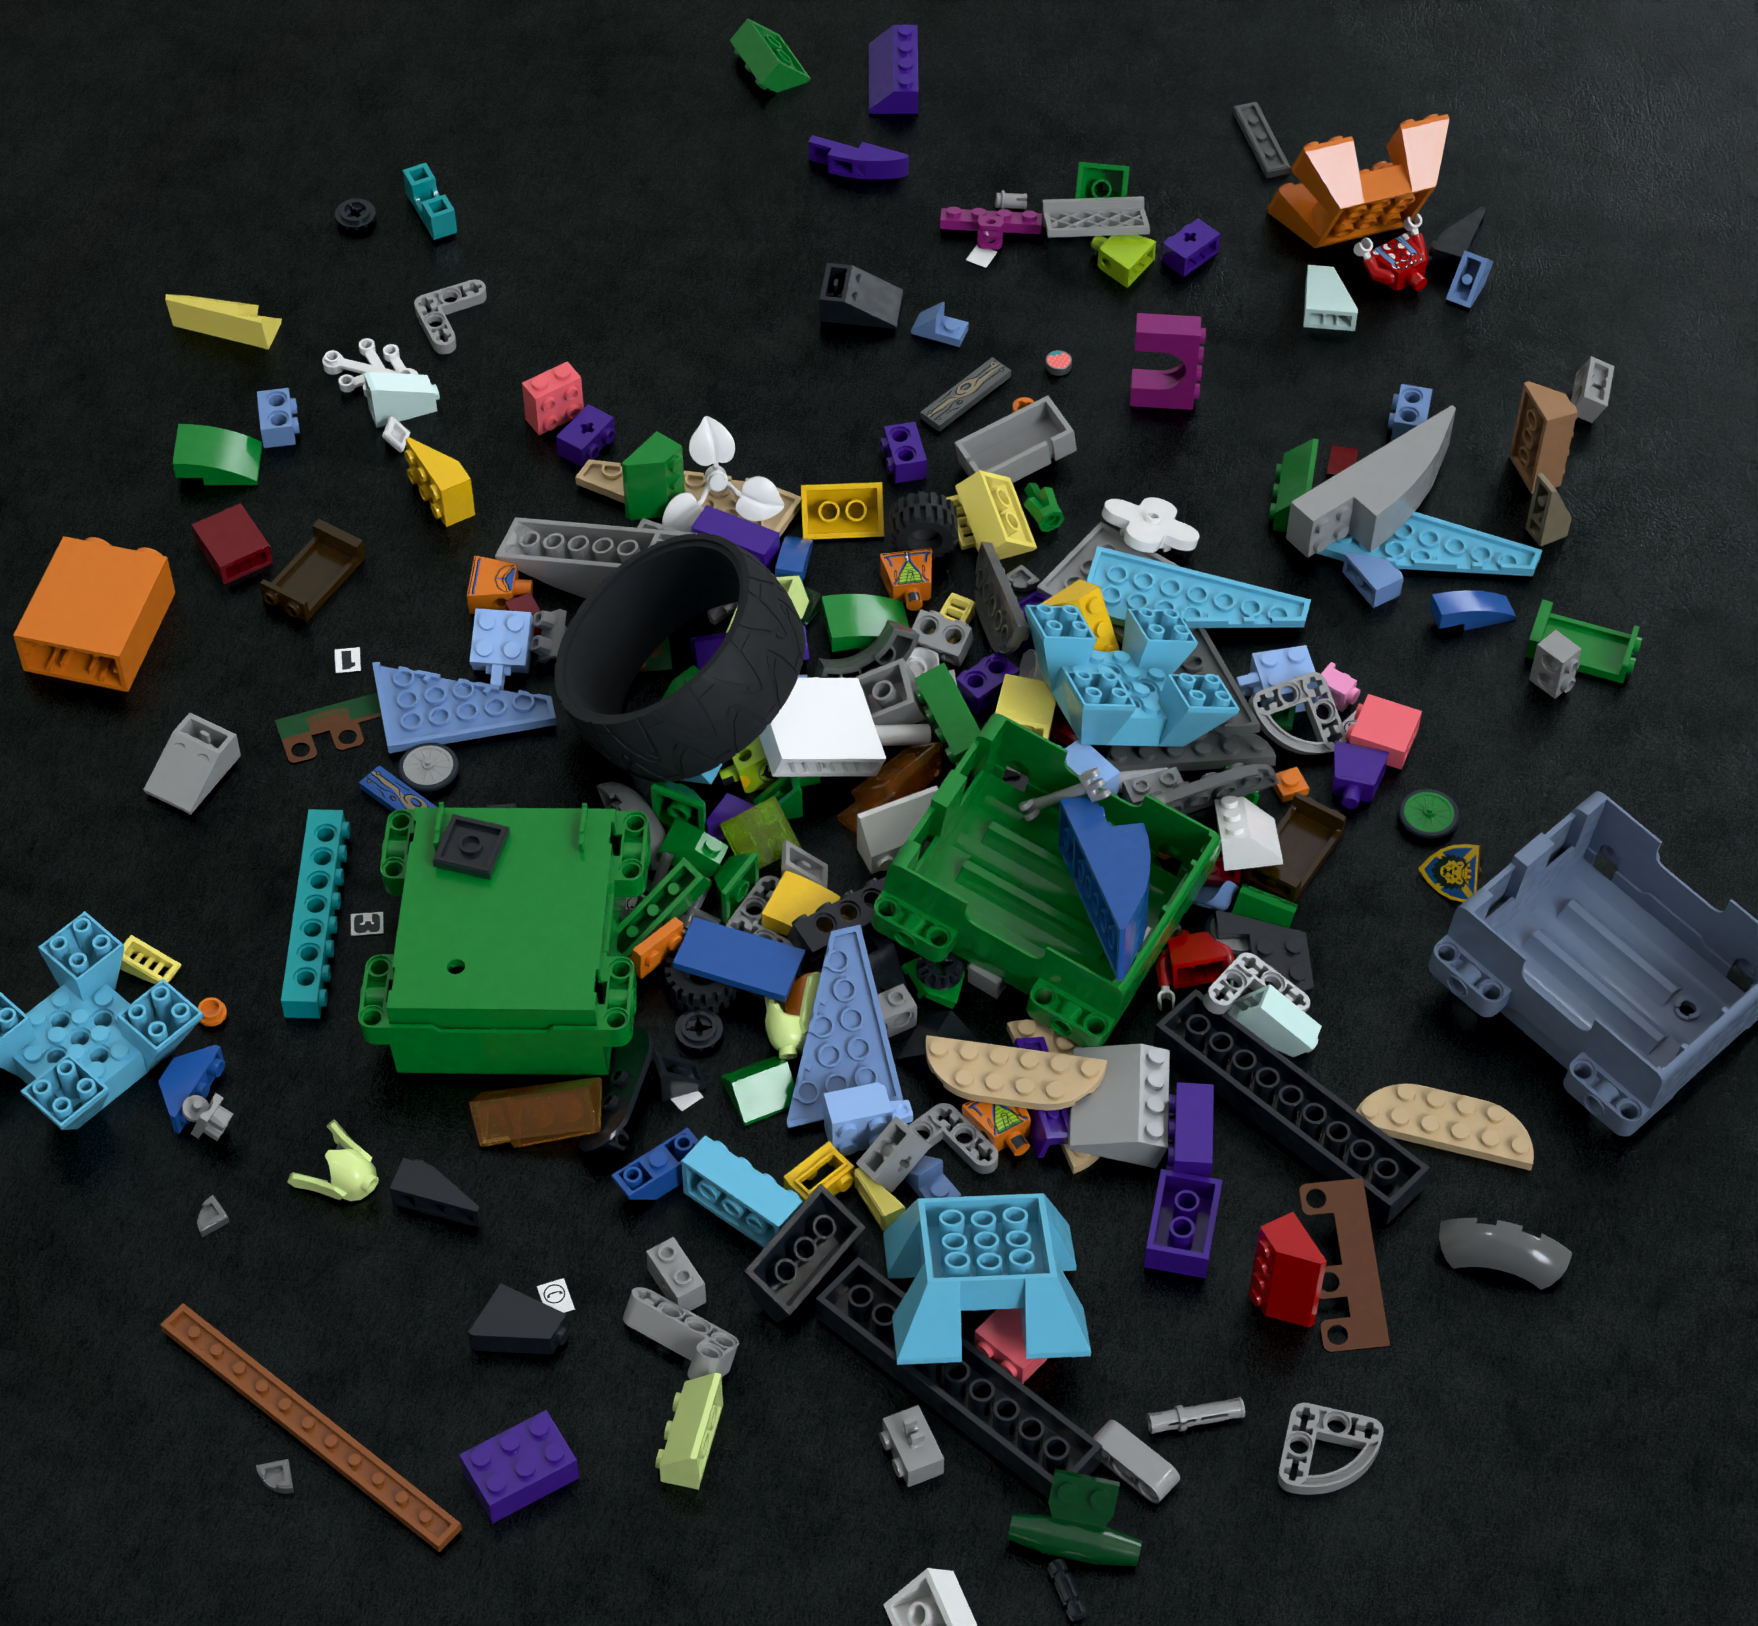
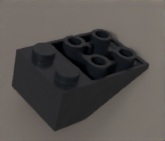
M827 263L819 299L820 321L897 329L903 289L853 265Z

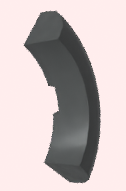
M887 620L878 638L860 653L842 659L818 658L814 677L856 678V676L901 658L906 662L912 654L920 635L905 625Z
M610 781L597 785L596 787L605 809L641 811L646 814L651 835V855L648 870L655 871L660 861L656 854L667 834L654 811L640 794L623 783Z
M1458 1218L1444 1220L1440 1223L1439 1240L1441 1250L1446 1261L1453 1269L1484 1267L1501 1270L1519 1276L1542 1290L1551 1286L1563 1275L1568 1268L1572 1252L1556 1240L1544 1234H1541L1538 1238L1522 1232L1523 1226L1497 1220L1496 1225L1478 1223L1477 1218Z

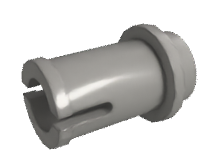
M1001 190V193H996L995 207L1000 208V210L1004 208L1026 210L1027 193H1005L1004 190Z

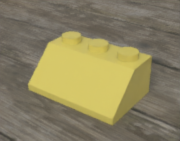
M979 470L955 486L959 495L958 501L965 511L967 525L973 532L978 552L982 541L993 544L996 553L999 555V560L1037 549L1010 477Z

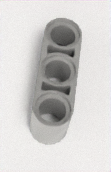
M1109 1420L1092 1437L1102 1445L1101 1462L1151 1502L1159 1503L1180 1481L1179 1473L1169 1462L1118 1422Z

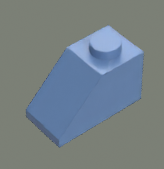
M1464 250L1446 299L1471 308L1485 285L1494 261Z
M1352 552L1345 554L1342 572L1373 608L1401 595L1403 575L1389 560Z

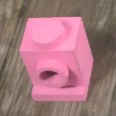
M1330 662L1321 675L1324 676L1337 710L1343 712L1349 704L1353 705L1360 695V690L1356 688L1357 680L1351 678L1346 673L1336 670V664Z

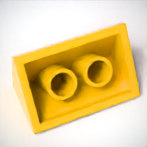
M882 482L801 485L803 538L884 537Z

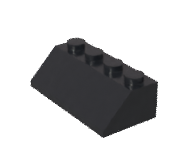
M822 1184L817 1186L742 1272L754 1302L776 1323L792 1314L865 1229V1226Z

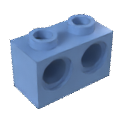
M1401 384L1400 393L1394 394L1391 409L1396 410V413L1390 412L1387 428L1392 429L1391 440L1397 439L1427 420L1433 389Z
M289 388L257 391L260 429L264 448L296 444L295 433H300L298 417L293 418V414H298L296 398H290Z

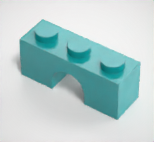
M427 163L404 169L405 193L433 240L457 233L455 210L445 194L439 196L436 179Z

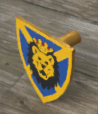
M1462 844L1440 849L1419 867V871L1427 883L1438 893L1451 900L1464 903L1478 891L1479 877L1482 874V870L1479 867L1481 845Z

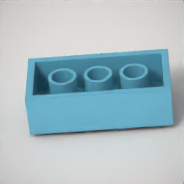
M704 1136L681 1160L684 1193L763 1248L803 1204L801 1198L794 1191L785 1190L769 1174L760 1173L752 1167L748 1160L743 1157L738 1158L729 1152L723 1143L713 1141L707 1136Z

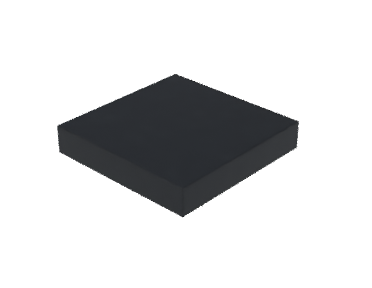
M453 814L432 860L433 867L490 880L510 835L509 827Z

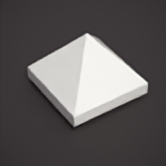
M391 416L382 437L401 453L405 448L406 438L409 437L411 432Z

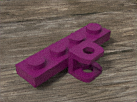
M958 207L942 208L940 229L978 231L977 246L980 249H1000L1003 243V232L1041 234L1042 213L1034 211L1011 212L1006 209L986 211L983 208L966 210Z

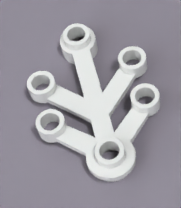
M369 338L362 339L359 342V350L367 358L370 365L344 359L339 352L334 350L328 351L322 360L324 371L331 375L339 374L344 369L362 373V375L356 377L348 374L342 375L339 378V387L343 392H351L356 387L363 385L366 397L364 373L418 374L414 369L404 366L400 359L399 348L394 344L386 345L383 348L384 359L391 362L394 370L386 369L375 352L374 341Z

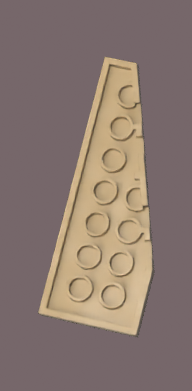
M589 459L575 477L576 484L625 503L621 463ZM684 471L685 492L694 495L698 502L704 491V486L707 484L704 473ZM727 476L728 481L742 492V486L745 481L732 480L731 476ZM727 487L719 492L710 490L704 503L701 505L703 508L708 505L745 519L740 516L735 508V504L740 496L734 494ZM777 488L784 502V508L772 518L762 521H747L777 531L781 537L800 510L801 497Z

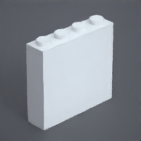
M798 678L782 709L779 710L774 720L759 735L773 777L877 776L886 760L858 678Z

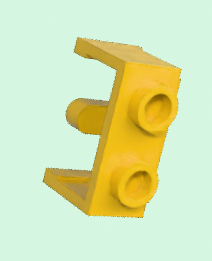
M828 1141L784 1176V1189L794 1191L803 1202L819 1184H822L835 1196L840 1191H846L853 1184L854 1165ZM826 1163L836 1168V1170L810 1190L802 1184L806 1179L812 1180L817 1175V1170Z

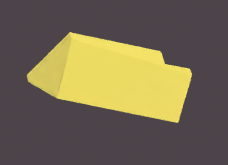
M166 294L165 297L173 326L268 350L281 325L282 319L258 316V305L187 295Z

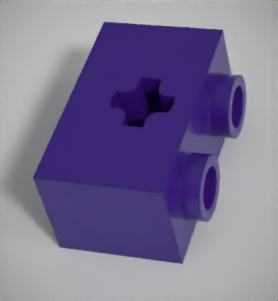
M1198 218L1164 241L1162 245V262L1184 277L1219 252L1220 233Z
M588 404L556 436L558 455L581 467L589 459L594 460L598 456L599 451L606 444L611 443L615 437L614 417Z

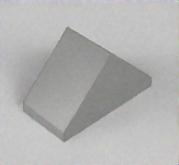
M788 840L782 842V876L785 870L827 888L828 865Z

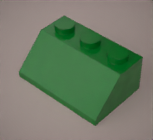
M747 19L730 39V42L735 47V54L746 63L744 65L745 68L756 77L755 82L762 89L767 90L768 88L778 93L810 81V76L782 37L776 32Z
M658 431L622 462L625 514L628 520L661 518L671 499L680 493H685L682 445Z
M1311 439L1284 453L1283 463H1277L1275 479L1280 480V483H1274L1272 499L1277 500V503H1271L1269 519L1274 520L1273 531L1287 532L1291 502L1312 489L1319 439Z

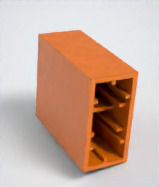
M63 536L13 635L23 671L128 692L175 595L168 558L151 548L142 547L135 551L111 546L105 540L96 537L80 540Z

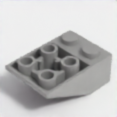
M189 713L169 738L144 787V792L188 814H192L241 756L237 735Z

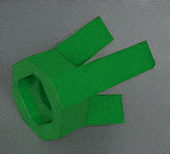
M1028 483L1024 489L1028 496L1024 502V507L1030 512L1039 529L1043 532H1050L1060 527L1064 521V516L1057 504L1053 489L1043 487L1040 490L1037 483Z

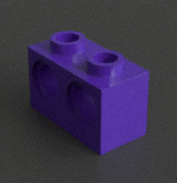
M909 422L885 426L884 438H880V447L882 454H887V471L893 474L895 483L927 478V458L916 423Z
M995 652L990 656H985L978 664L969 670L962 671L956 678L957 687L968 708L977 716L998 702L1005 674L1020 676V670L1002 653Z

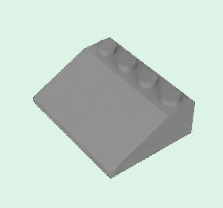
M1144 1044L1074 1048L1072 1051L1073 1056L1107 1060V1068L1098 1088L1091 1095L1087 1094L1070 1107L1068 1149L1156 1169L1168 1148L1170 1050Z

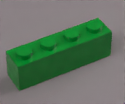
M942 663L914 678L919 687L915 693L922 706L928 704L929 708L924 711L932 725L938 724L939 728L935 729V732L942 745L948 743L949 747L945 751L951 763L955 764L958 762L959 764L980 733V729L945 663Z
M683 858L618 925L616 956L629 958L632 955L633 948L674 917L679 919L712 883L688 860Z

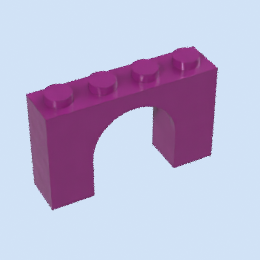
M1137 313L1135 351L1168 353L1179 358L1182 363L1169 370L1132 369L1130 406L1193 410L1194 399H1199L1200 384L1196 383V381H1201L1202 365H1198V362L1203 363L1204 347H1201L1200 344H1205L1206 328H1201V317Z

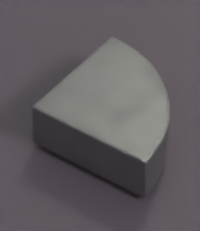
M1022 564L1006 574L1008 581L1011 583L1012 590L1030 591L1036 589L1040 584V580Z
M214 1195L204 1201L198 1215L197 1224L202 1237L229 1223L227 1214Z
M288 1459L256 1465L259 1478L266 1487L278 1493H294Z

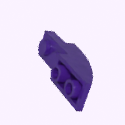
M814 135L809 140V160L828 165V173L857 179H894L907 177L908 154L862 142L860 147L856 148Z

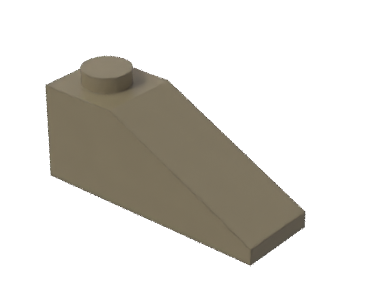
M1542 472L1537 474L1525 528L1541 547L1568 536L1571 523L1569 511L1557 490Z

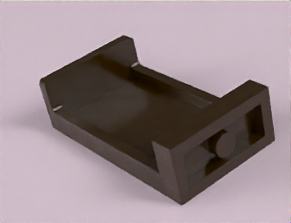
M320 519L312 525L314 537L271 583L264 579L260 582L262 599L268 605L276 606L286 611L290 616L298 617L306 622L366 559L363 540Z
M1296 793L1293 796L1290 809L1276 827L1283 864L1244 869L1243 879L1273 895L1295 903L1343 836L1346 817L1335 809H1330L1310 797Z

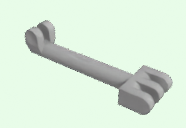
M1093 768L1083 772L1078 777L1081 782L1080 784L1036 799L1021 802L1018 807L1020 811H1027L1024 818L1026 821H1030L1039 814L1040 809L1058 804L1060 799L1088 794L1091 802H1095L1108 797L1111 792L1109 788L1098 789L1106 783L1103 778L1092 779L1100 774L1098 768Z

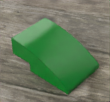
M178 424L173 457L175 477L203 478L204 485H258L262 442L250 436L222 428Z
M867 594L822 596V613L832 652L858 648L860 653L878 638L887 620L909 627L904 605L901 601Z

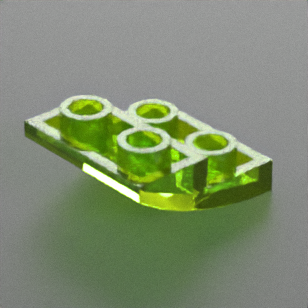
M775 796L719 824L735 855L749 852L758 854L759 869L782 858V842L785 840L801 848Z

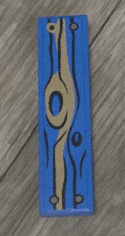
M380 765L359 782L361 790L392 812L400 809H415V807L438 808Z

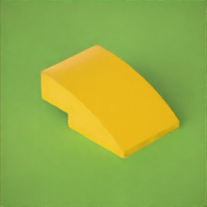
M785 870L761 914L762 926L773 932L788 936L792 922L797 917L803 914L809 916L815 913L824 903L830 902L833 904L839 901L840 896L807 878ZM841 915L844 919L851 920L848 916ZM817 927L821 932L827 933L824 928Z

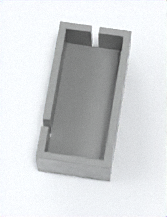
M1049 396L954 442L958 462L968 477L981 470L1010 477L1012 483L1051 464V458L1057 461L1077 451L1074 430Z

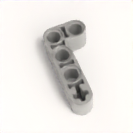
M637 1287L631 1291L623 1315L625 1324L691 1360L687 1372L691 1380L712 1373H719L723 1377L729 1372L739 1345V1341L735 1336L652 1290Z

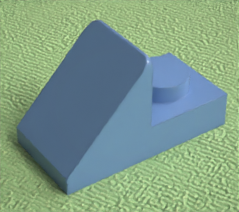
M941 302L920 312L911 329V334L960 347L968 331L969 322L944 316L945 302Z
M924 1155L904 1178L920 1198L961 1197V1193L943 1174V1161L941 1159Z

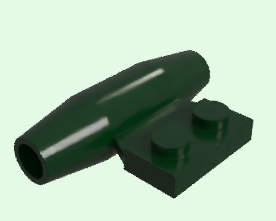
M1059 1469L1054 1471L1048 1501L1052 1515L1012 1513L1007 1540L1043 1554L1095 1565L1137 1566L1142 1540L1106 1526L1114 1516L1120 1482Z

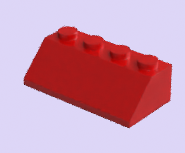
M1291 1212L1260 1227L1248 1294L1252 1303L1256 1307L1259 1306L1265 1316L1309 1328L1315 1323L1327 1261L1294 1212Z

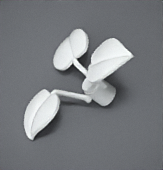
M705 416L690 439L689 452L696 463L702 466L713 464L705 472L707 484L704 486V491L698 502L694 495L688 492L680 493L672 498L664 511L662 525L683 532H691L692 525L704 509L701 505L704 503L710 490L719 492L727 487L734 494L740 496L735 504L736 511L740 516L751 521H762L774 517L784 508V502L773 482L765 477L755 476L749 478L744 482L742 492L728 481L726 471L719 466L718 462L726 463L733 458L735 453L734 440L721 423Z

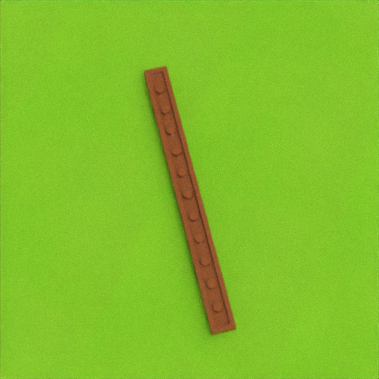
M184 1303L160 1324L165 1334L438 1552L462 1530L459 1521Z

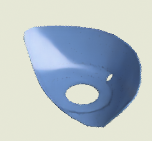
M1226 881L1222 887L1202 886L1192 904L1213 911L1228 910L1239 893L1240 887L1231 881Z

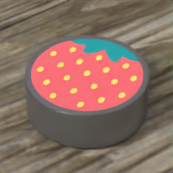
M1060 350L1050 352L1046 357V370L1057 376L1067 374L1072 366L1071 356L1067 352Z

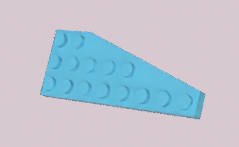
M1414 512L1389 539L1372 552L1365 549L1348 533L1343 539L1336 540L1322 552H1317V554L1344 562L1345 554L1352 552L1387 559L1397 569L1533 576L1542 550Z
M1100 546L1096 548L1086 581L1100 586L1111 624L1125 627L1127 609L1140 608L1178 610L1188 628L1304 627L1311 602L1310 599Z

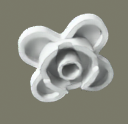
M1145 498L1140 505L1120 499H1109L1104 504L1102 510L1103 518L1107 522L1120 527V535H1124L1125 543L1135 550L1153 553L1163 548V552H1167L1172 547L1178 550L1190 551L1196 548L1199 540L1197 530L1175 520L1177 509L1163 499Z

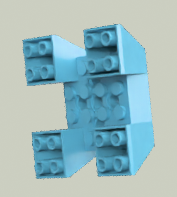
M1046 604L1026 605L1025 607L1043 679L1081 745L1184 747L1237 715L1240 710L1219 675L1173 674L1198 644L1178 610L1127 609L1122 651L1103 652L1093 650L1096 637L1078 607L1072 605L1049 606Z
M85 911L38 947L60 988L26 1014L0 992V1068L19 1076L28 1084V1086L21 1090L22 1095L61 1130L78 1129L167 1058L204 1017L197 1007L164 979L159 981L132 1004L121 997L115 991L125 949L124 945Z
M1044 1193L919 1198L883 1232L888 1279L915 1277L892 1316L897 1365L962 1362L961 1311L1020 1308L1026 1359L1091 1356L1084 1308L1063 1271H1076L1070 1226Z

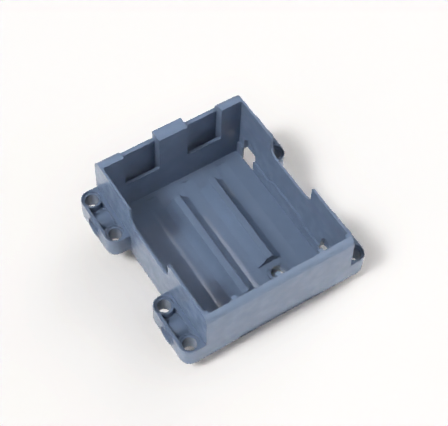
M1596 791L1545 835L1541 832L1514 855L1512 862L1455 910L1447 935L1434 946L1428 967L1432 975L1477 1014L1483 1017H1493L1498 1012H1501L1568 1070L1563 1085L1570 1095L1614 1133L1620 1136H1630L1670 1101L1680 1088L1735 1038L1758 1020V920L1732 899L1729 901L1725 911L1717 910L1660 862L1658 851L1662 841L1608 796ZM1600 852L1618 866L1612 881L1592 866ZM1501 902L1504 903L1486 918L1487 914ZM1734 965L1754 980L1746 993L1727 979ZM1684 1005L1689 1006L1693 1009L1694 1013L1685 1016L1680 1012L1679 1008Z

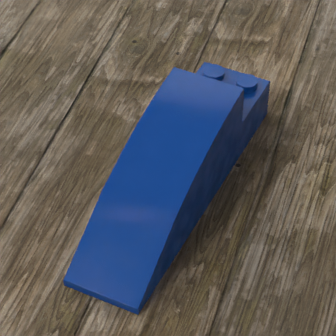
M1089 796L1060 799L1058 850L1117 980H1123L1143 943L1147 926L1151 855L1144 823L1112 826L1111 822H1107L1105 819L1103 806H1099L1097 801L1091 802Z

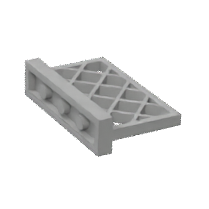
M1143 196L1043 200L1042 224L1046 228L1048 238L1150 234Z

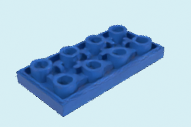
M694 917L673 961V969L786 1002L805 959L806 950Z

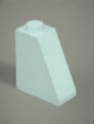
M1308 265L1305 283L1303 327L1355 331L1358 309L1335 268Z
M382 372L364 373L369 411L376 428L387 425L391 416L400 422L437 411L436 400L440 399L436 384L431 385L427 375Z
M1267 985L1239 997L1227 1012L1272 1048L1291 1057L1312 1051L1318 1043L1317 1037L1322 1027L1272 985Z

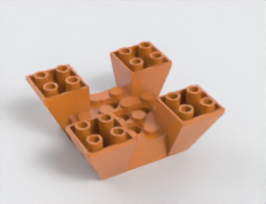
M1432 114L1420 121L1410 119L1402 122L1386 146L1392 162H1378L1372 166L1371 170L1364 169L1359 171L1352 136L1346 138L1337 136L1325 143L1311 142L1306 144L1291 168L1301 184L1287 183L1280 186L1267 207L1268 213L1314 248L1403 228L1404 220L1409 216L1412 222L1413 216L1419 212L1437 185L1449 124L1448 114L1441 116Z

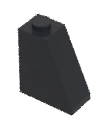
M500 1283L469 1330L468 1336L470 1348L475 1351L553 1354L558 1345L562 1346L565 1343L570 1329L568 1328L567 1314Z

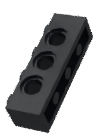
M886 877L880 880L873 878L862 889L856 892L850 890L843 894L839 901L833 904L826 902L815 913L809 916L803 914L792 922L787 938L794 947L806 950L804 959L806 965L825 956L831 931L861 925L864 936L875 930L871 924L873 908L865 903H870L874 906L876 899L883 891ZM886 912L880 913L883 916H891ZM841 915H846L851 920H846ZM817 927L824 928L827 933L821 932Z

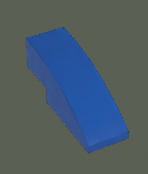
M786 536L775 567V577L800 576L803 583L813 540Z
M1468 590L1432 594L1430 611L1439 629L1461 625L1465 631L1516 619V615L1505 595Z

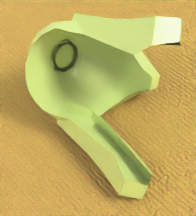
M814 972L807 977L800 1016L784 1013L783 1001L764 997L767 1009L765 1018L767 1036L772 1046L779 1051L780 1059H794L797 1057V1054L802 1055L821 976L820 972Z
M334 1119L327 1125V1128L332 1132L335 1143L338 1145L340 1143L345 1149L328 1150L325 1154L329 1164L331 1183L295 1172L290 1174L287 1182L295 1188L315 1191L338 1200L342 1198L349 1201L361 1200L371 1193L378 1184L379 1178L376 1174V1168L371 1162L372 1157L357 1145Z

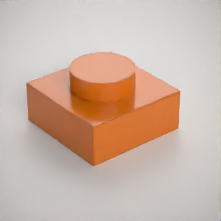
M1297 767L1276 773L1279 784L1274 785L1273 788L1282 803L1293 800V796L1296 793L1304 796L1308 795L1309 786Z

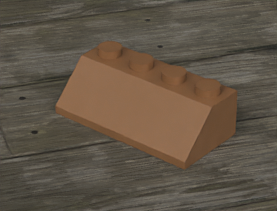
M1528 381L1523 386L1509 457L1532 494L1537 474L1541 472L1554 488L1561 486L1578 412L1576 406L1573 403L1571 404L1566 394Z

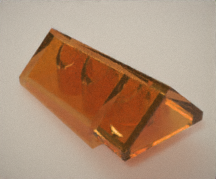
M933 742L912 745L901 751L881 767L877 776L868 777L850 791L856 801L836 816L839 822L857 834V814L922 791L941 773L942 743Z
M595 1077L482 1092L469 1102L480 1146L485 1147L511 1142L514 1148L600 1132L602 1079Z

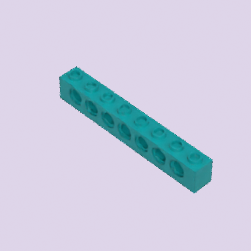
M308 809L281 996L284 1018L320 1019L322 1007L327 1006L328 994L327 989H324L325 982H330L331 966L328 964V958H333L334 941L331 940L332 934L337 933V916H334L335 910L340 909L341 904L338 886H343L344 870L341 868V862H346L347 846L344 845V840L350 837V822H345L343 810Z

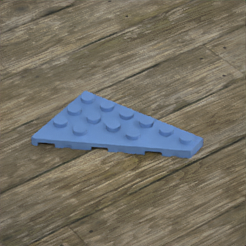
M380 662L372 663L389 753L407 751L413 746L423 743L448 744L557 725L551 696L533 695L522 690L514 693L500 690V686L481 682L473 683L461 678L458 681L441 678L440 674L421 670L413 671L401 666L398 669L381 666Z
M861 925L834 930L830 933L786 1121L787 1129L823 1121L824 1093L878 1082L885 1086L889 1101L903 1100Z

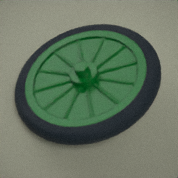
M1416 790L1405 796L1399 805L1398 815L1400 822L1407 831L1420 838L1438 839L1445 837L1456 828L1459 822V810L1455 802L1449 796L1437 790Z

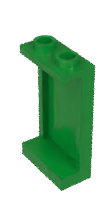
M1542 599L1525 657L1534 659L1537 644L1557 630L1581 648L1580 665L1576 671L1623 684L1626 673L1632 674L1636 658L1631 657L1632 653L1638 654L1642 638L1637 637L1640 627L1634 625L1632 634H1627L1551 613L1553 602Z

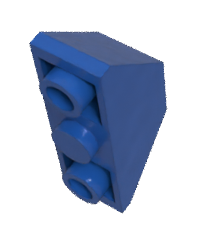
M209 1046L173 1058L159 1079L162 1097L174 1132L180 1134L185 1124L191 1122L182 1113L184 1100L192 1095H199L206 1099L210 1085L215 1077H219L222 1074L225 1061L220 1046Z
M686 1128L612 1174V1179L629 1200H657L683 1183L681 1160L695 1147L699 1140Z

